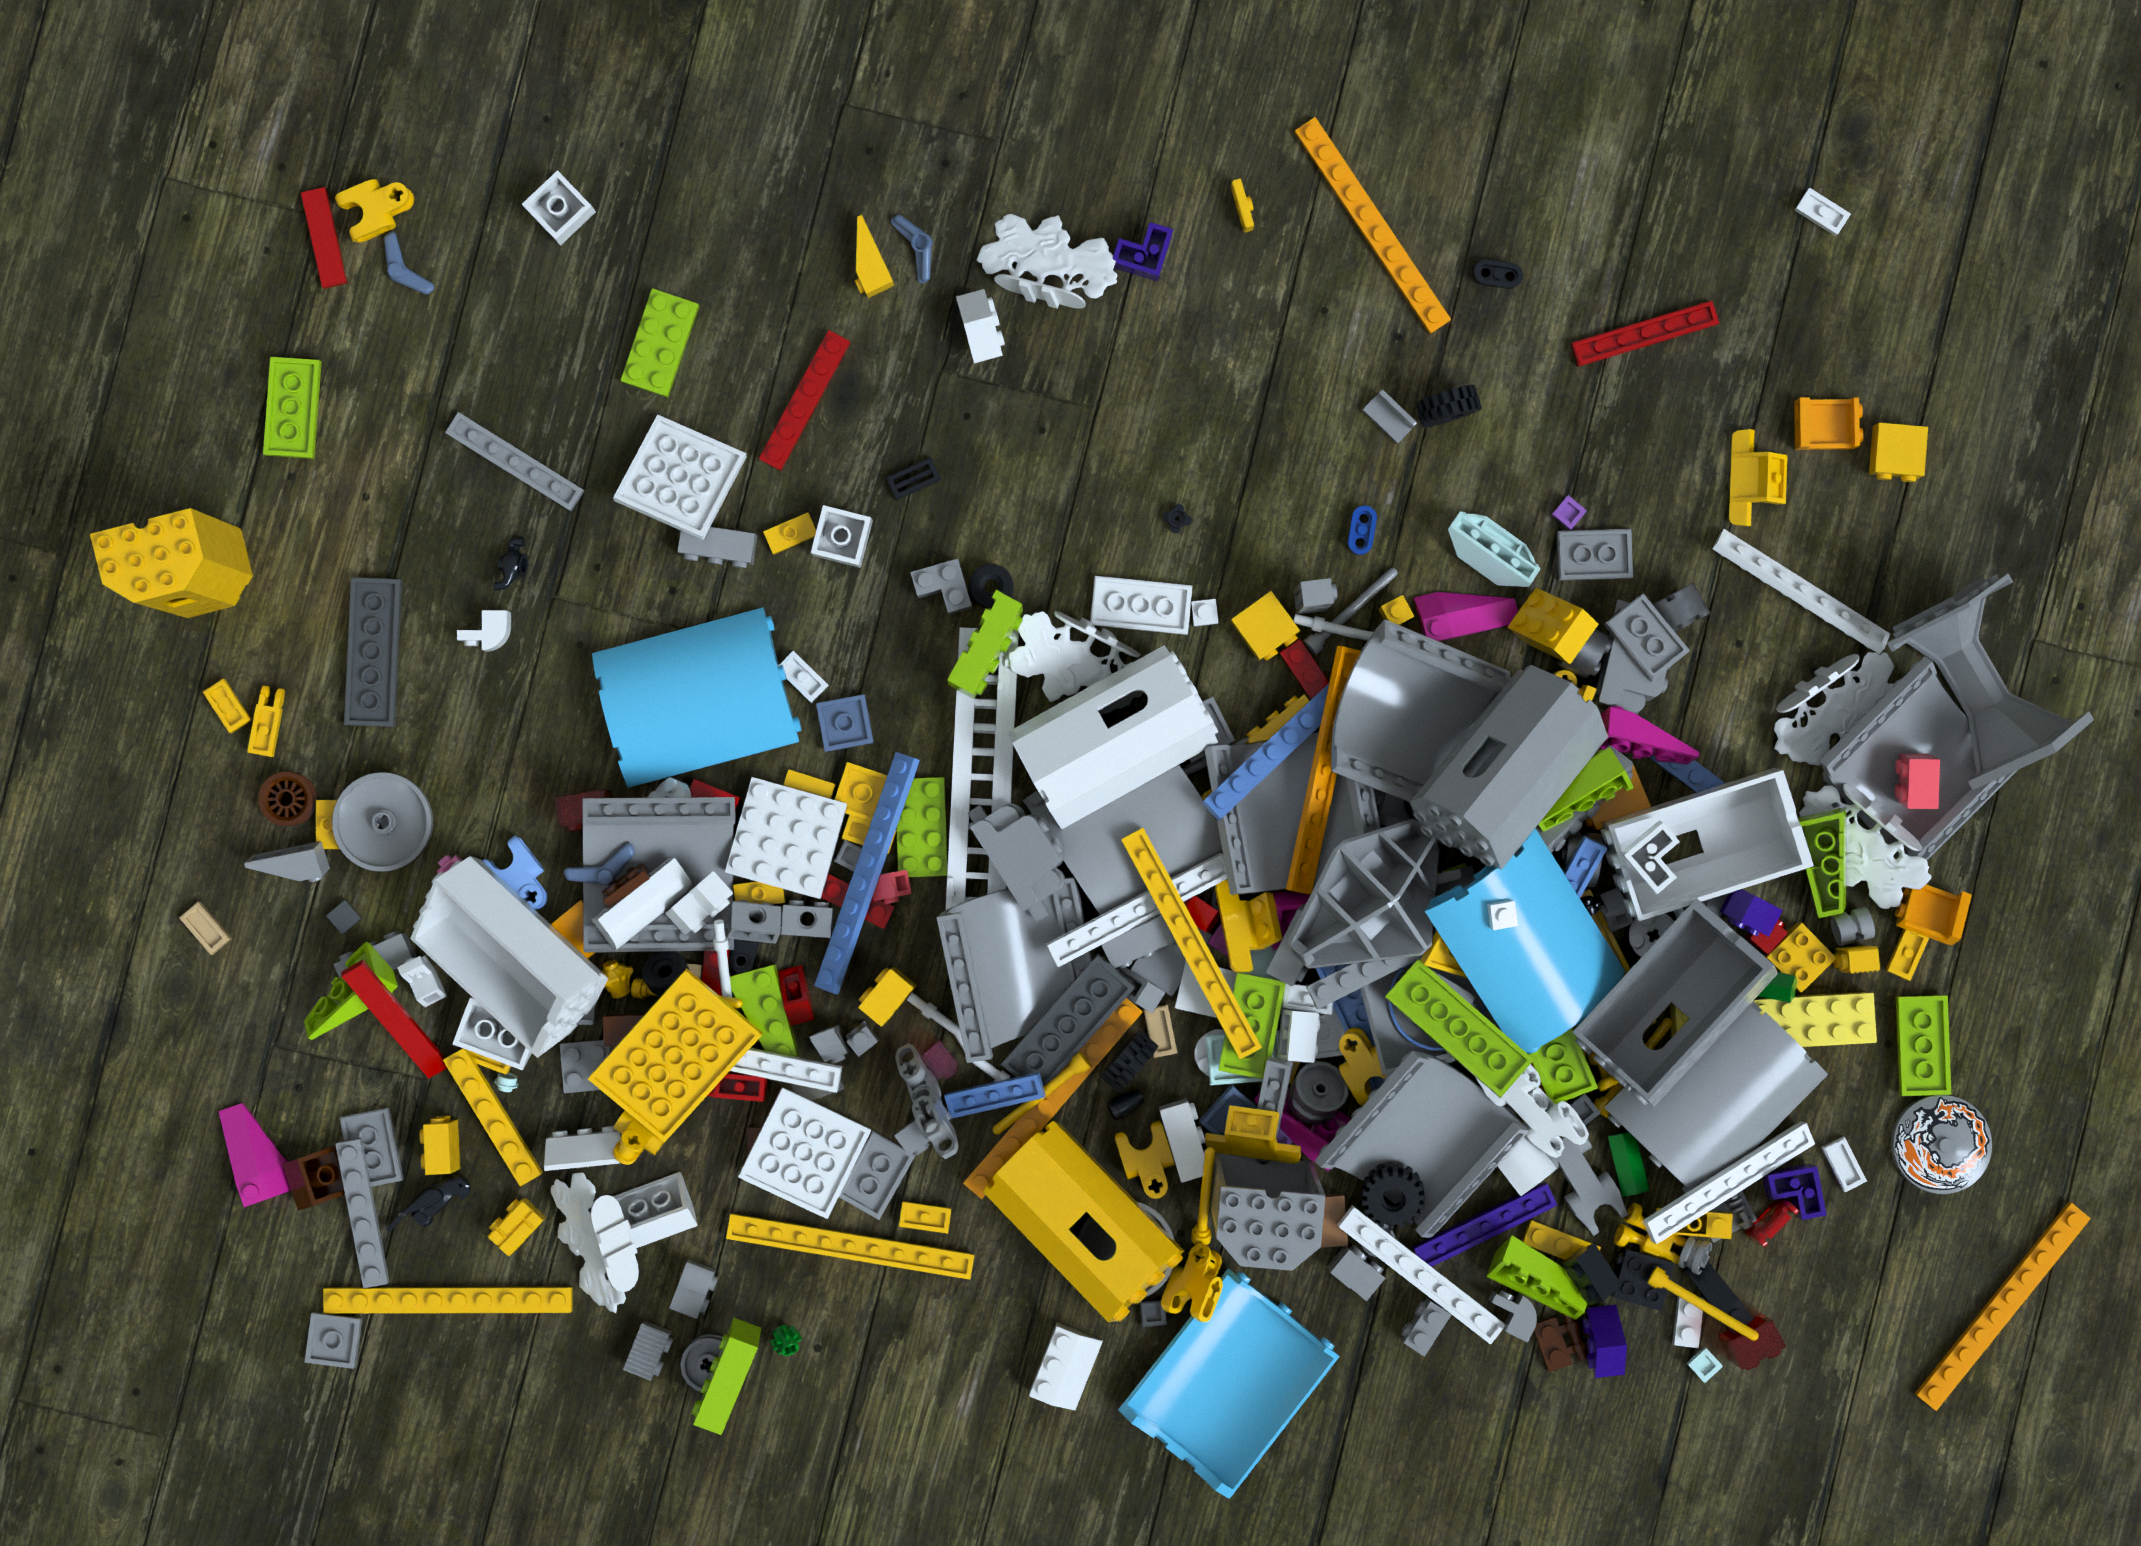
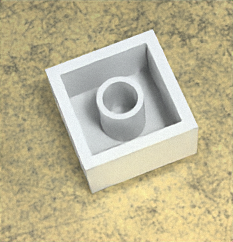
M558 170L522 203L524 208L560 246L596 213L586 199Z
M823 505L811 554L815 557L861 568L873 522L872 518Z

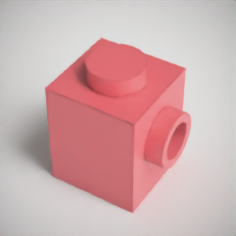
M907 870L881 874L873 894V900L884 899V904L899 902L898 896L912 894Z

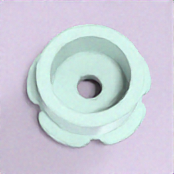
M499 1072L497 1079H494L498 1089L503 1092H512L519 1084L517 1082L518 1076L511 1072L507 1075Z

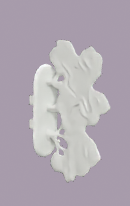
M1014 214L1005 215L1003 219L995 223L996 235L1000 238L999 241L983 245L977 257V261L982 263V268L986 274L1009 270L1011 275L998 274L994 277V281L1001 287L1024 295L1026 301L1035 303L1036 299L1045 300L1049 307L1057 309L1059 304L1077 309L1086 306L1082 297L1071 292L1075 288L1082 287L1088 297L1096 299L1103 295L1107 286L1117 283L1116 278L1118 275L1113 271L1116 261L1113 260V254L1109 252V246L1104 238L1087 240L1075 249L1069 248L1070 236L1066 230H1062V222L1059 215L1042 220L1039 227L1034 231L1031 230L1026 219ZM1014 261L1017 262L1016 269L1012 268ZM1024 271H1029L1038 280L1034 282L1019 278V276ZM1065 273L1069 276L1067 280L1064 279ZM1048 275L1059 276L1064 284L1062 289L1043 284L1045 277ZM1075 275H1083L1079 282L1073 281L1072 284L1069 283ZM1086 280L1089 281V283H1088L1087 286H1086V285H1082V283H1083L1084 281H1086Z
M1043 611L1032 616L1024 615L1018 631L1025 642V646H1019L1009 653L1010 668L1014 673L1028 678L1033 675L1044 674L1045 680L1042 689L1050 702L1059 699L1063 694L1067 696L1076 694L1080 686L1090 687L1112 674L1110 670L1112 659L1115 660L1113 664L1118 665V670L1122 666L1126 667L1129 665L1121 661L1119 652L1122 651L1130 656L1140 657L1137 651L1118 641L1111 631L1103 628L1100 632L1096 630L1089 620L1082 617L1078 621L1058 611H1054V615L1066 624L1064 627L1057 629L1051 625L1048 615ZM1074 627L1088 634L1089 637L1085 642L1071 641L1070 628ZM1060 633L1061 635L1058 640H1054L1055 634ZM1095 638L1111 646L1108 656L1096 657L1090 652V646ZM1104 659H1108L1107 664H1101ZM1134 691L1098 712L1102 715L1112 712L1116 708L1122 709L1125 706H1129L1133 697H1141L1144 692Z
M1868 652L1864 656L1861 668L1858 671H1850L1860 659L1858 654H1852L1840 659L1828 668L1820 667L1814 672L1816 677L1809 682L1801 681L1794 686L1796 691L1781 701L1776 708L1779 713H1785L1799 707L1794 719L1781 718L1775 723L1774 731L1777 734L1778 740L1774 749L1778 750L1780 754H1788L1792 761L1799 763L1807 762L1810 765H1821L1819 761L1830 747V736L1838 733L1841 738L1845 732L1850 731L1857 724L1862 715L1867 714L1875 706L1879 698L1885 696L1892 689L1894 683L1888 684V679L1894 665L1888 654L1882 653L1879 655L1878 653ZM1844 675L1845 685L1843 687L1828 688L1831 683ZM1853 677H1859L1860 682L1856 683ZM1823 690L1826 695L1824 704L1817 708L1808 707L1806 701ZM1810 710L1815 711L1816 715L1811 716ZM1803 712H1806L1808 716V723L1805 727H1801V717L1805 716ZM1795 720L1797 721V727H1796V728H1794V727L1792 726V723H1793Z
M1848 784L1843 785V791L1854 803L1853 805L1841 803L1840 794L1837 788L1832 785L1824 786L1818 792L1806 791V795L1803 798L1805 807L1799 812L1800 817L1846 807V813L1849 810L1851 811L1846 816V886L1853 887L1861 880L1867 881L1869 896L1880 908L1889 909L1890 907L1901 905L1902 887L1921 889L1929 882L1931 875L1927 873L1929 868L1927 860L1923 857H1910L1904 853V845L1914 851L1922 850L1920 842L1900 825L1903 821L1896 814L1891 817L1881 809L1883 804L1875 798L1871 801L1858 789ZM1835 802L1840 805L1836 808L1832 807L1833 803ZM1860 810H1863L1877 822L1872 829L1866 830L1858 824L1857 813ZM1854 817V823L1851 824L1849 819ZM1882 827L1899 841L1890 845L1885 843L1883 836L1880 834ZM1898 851L1900 856L1898 859H1894L1893 856Z
M584 1173L572 1174L571 1188H568L564 1182L556 1179L551 1187V1194L556 1207L566 1216V1221L559 1223L557 1237L564 1244H568L570 1250L576 1256L581 1255L585 1260L584 1266L580 1270V1288L590 1295L599 1306L605 1305L610 1312L616 1313L617 1305L624 1304L626 1299L625 1292L635 1286L639 1274L638 1263L635 1257L637 1249L635 1243H631L628 1230L631 1228L628 1219H624L622 1209L614 1197L604 1195L600 1196L595 1202L593 1201L596 1193L595 1186L586 1179Z

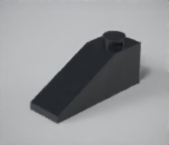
M1707 1262L1705 1268L1700 1267L1699 1270H1702L1699 1275L1693 1273L1688 1267L1684 1269V1272L1708 1303L1745 1325L1754 1320L1742 1302L1709 1262ZM1725 1325V1327L1733 1334L1737 1332L1729 1326Z

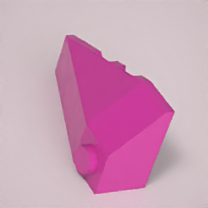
M244 1103L218 1111L235 1183L243 1206L247 1207L291 1191L282 1165L288 1162L287 1159L280 1154L274 1142L267 1137L261 1129V1125Z

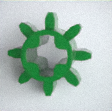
M781 1325L773 1331L774 1339H771L769 1342L773 1351H776L778 1355L790 1356L798 1351L799 1345L797 1342L802 1341V1337L794 1326Z

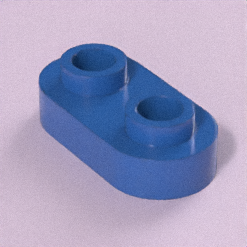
M1369 506L1358 507L1351 517L1347 545L1349 550L1355 555L1366 554L1373 545L1377 515ZM1360 515H1366L1368 522L1361 523L1359 520ZM1362 539L1364 546L1357 547L1355 541Z

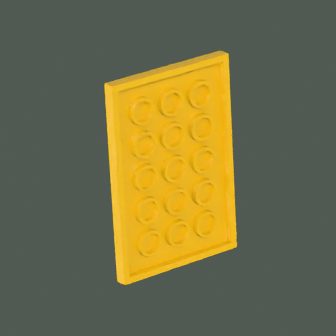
M686 968L591 1073L588 1080L665 1143L755 1044L763 1032Z

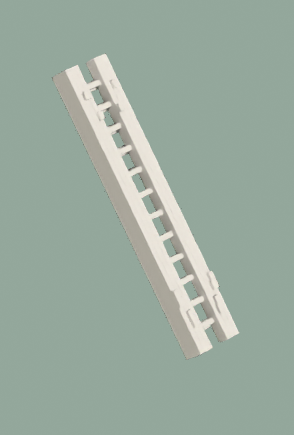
M960 627L958 659L964 650H968L967 644L973 631L978 628ZM1013 631L1010 639H1012L1011 645L1006 653L1002 651L997 659L1000 661L998 675L988 674L985 679L988 682L987 685H998L997 699H972L962 692L956 691L946 910L976 898L965 897L966 878L988 879L987 894L1007 889V885L990 858L988 873L967 872V854L987 855L983 848L968 847L969 829L974 825V823H969L968 812H970V805L992 806V814L1002 806L1011 804L1014 746L1008 732L1015 728L1017 674L1010 668L1009 653L1019 647V631ZM975 709H996V724L974 723ZM973 733L995 734V748L973 747ZM972 756L994 757L993 774L971 773ZM971 780L993 781L992 799L970 798Z

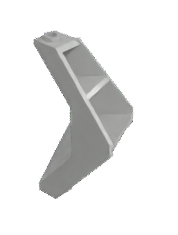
M1410 819L1343 840L1332 851L1287 941L1291 954L1308 969L1421 956L1432 946L1434 925L1425 913V910L1430 900L1436 897L1440 852L1437 838L1433 836L1430 838L1424 835L1420 830L1419 822L1415 819Z

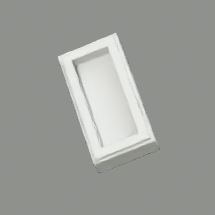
M1842 1136L1821 1147L1843 1192H1847L1867 1182L1845 1137Z

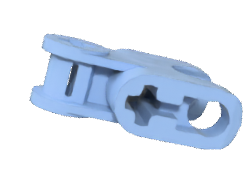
M514 835L508 840V846L513 853V861L508 868L499 869L490 860L483 859L482 861L533 909H540L546 904L548 898L546 890L536 877L545 870L524 841ZM530 892L537 893L535 896L536 902L529 901L531 898Z

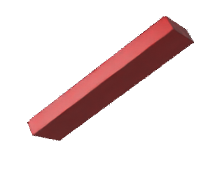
M323 187L301 192L322 288L326 289L348 284L327 189Z

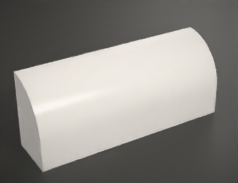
M667 858L649 873V880L610 908L606 907L591 919L614 951L619 949L692 890L693 887L689 877L675 858Z
M1508 1104L1504 1105L1520 1121ZM1526 1135L1498 1165L1520 1196L1535 1187L1557 1169L1546 1153L1535 1146Z

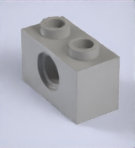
M746 900L732 901L728 910V939L776 944L781 933V906H774L771 903L753 904ZM749 918H755L759 923H754Z
M789 900V905H783L781 935L831 938L834 908H830L827 902H814V906H804V901ZM806 911L811 912L815 918L814 923L810 926L804 925L801 920L803 913Z

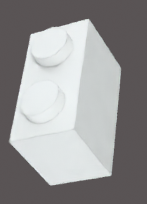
M1289 1009L1281 1010L1277 1050L1278 1059L1314 1063L1318 1052L1316 1041L1317 1032L1320 1029L1319 1013Z

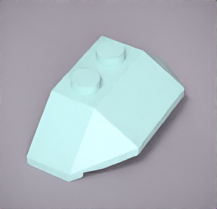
M1460 511L1448 528L1457 557L1496 585L1529 587L1540 571V567L1535 563L1534 557L1527 545L1487 516L1466 514V512Z

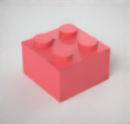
M1900 753L1899 760L1895 762V772L1899 774V784H1895L1894 788L1895 799H1898V803L1908 809H1938L1940 759L1931 754Z

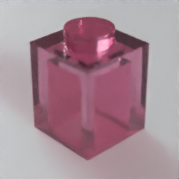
M941 1040L920 1056L939 1080L943 1076L947 1080L958 1071L956 1066L959 1062Z

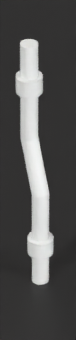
M1295 614L1294 617L1295 624L1311 627L1313 631L1322 632L1323 630L1366 641L1374 633L1324 621L1325 618L1318 616L1311 618Z
M719 919L714 921L715 938L713 939L714 950L717 951L722 996L732 997L727 958L729 944L728 938L725 936L724 921Z
M912 992L907 1001L921 1010L923 1016L928 1019L932 1018L954 1034L964 1050L959 1026L937 1011V1007L931 1002L926 1003ZM986 1060L972 1062L994 1078V1082L1009 1079L1010 1077L1004 1070L999 1071Z

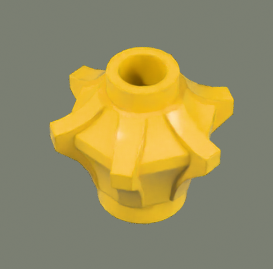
M617 960L605 962L602 973L608 977V980L604 987L611 993L612 998H620L629 994L631 991L629 987L630 976L633 973L632 966H626L625 963L619 964Z

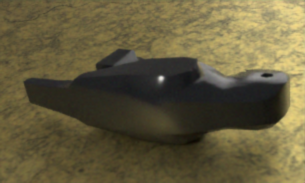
M460 1174L428 1186L395 1218L386 1230L388 1232L392 1231L410 1212L412 1213V1218L421 1227H427L432 1223L433 1215L444 1209L453 1195L461 1196L462 1200L469 1195L471 1191L469 1181Z

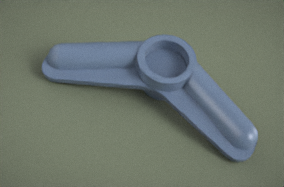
M896 215L891 219V223L911 242L916 253L918 281L925 283L930 279L933 240L927 233L906 218Z
M394 232L386 234L384 236V245L389 278L423 294H430L434 290V284L405 266L397 235Z
M627 843L604 865L599 867H569L564 870V875L569 881L608 885L615 880L633 857L635 849L631 843Z

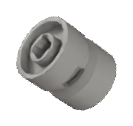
M1866 907L1851 910L1850 915L1844 912L1830 917L1832 933L1839 946L1854 943L1855 938L1863 941L1875 937L1873 919Z

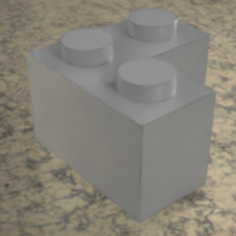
M958 559L910 572L918 598L942 592L949 615L972 609Z
M1354 1244L1351 1247L1342 1246L1326 1267L1332 1275L1367 1301L1385 1280V1277L1381 1274L1384 1269L1373 1260L1368 1263L1365 1260L1367 1256Z

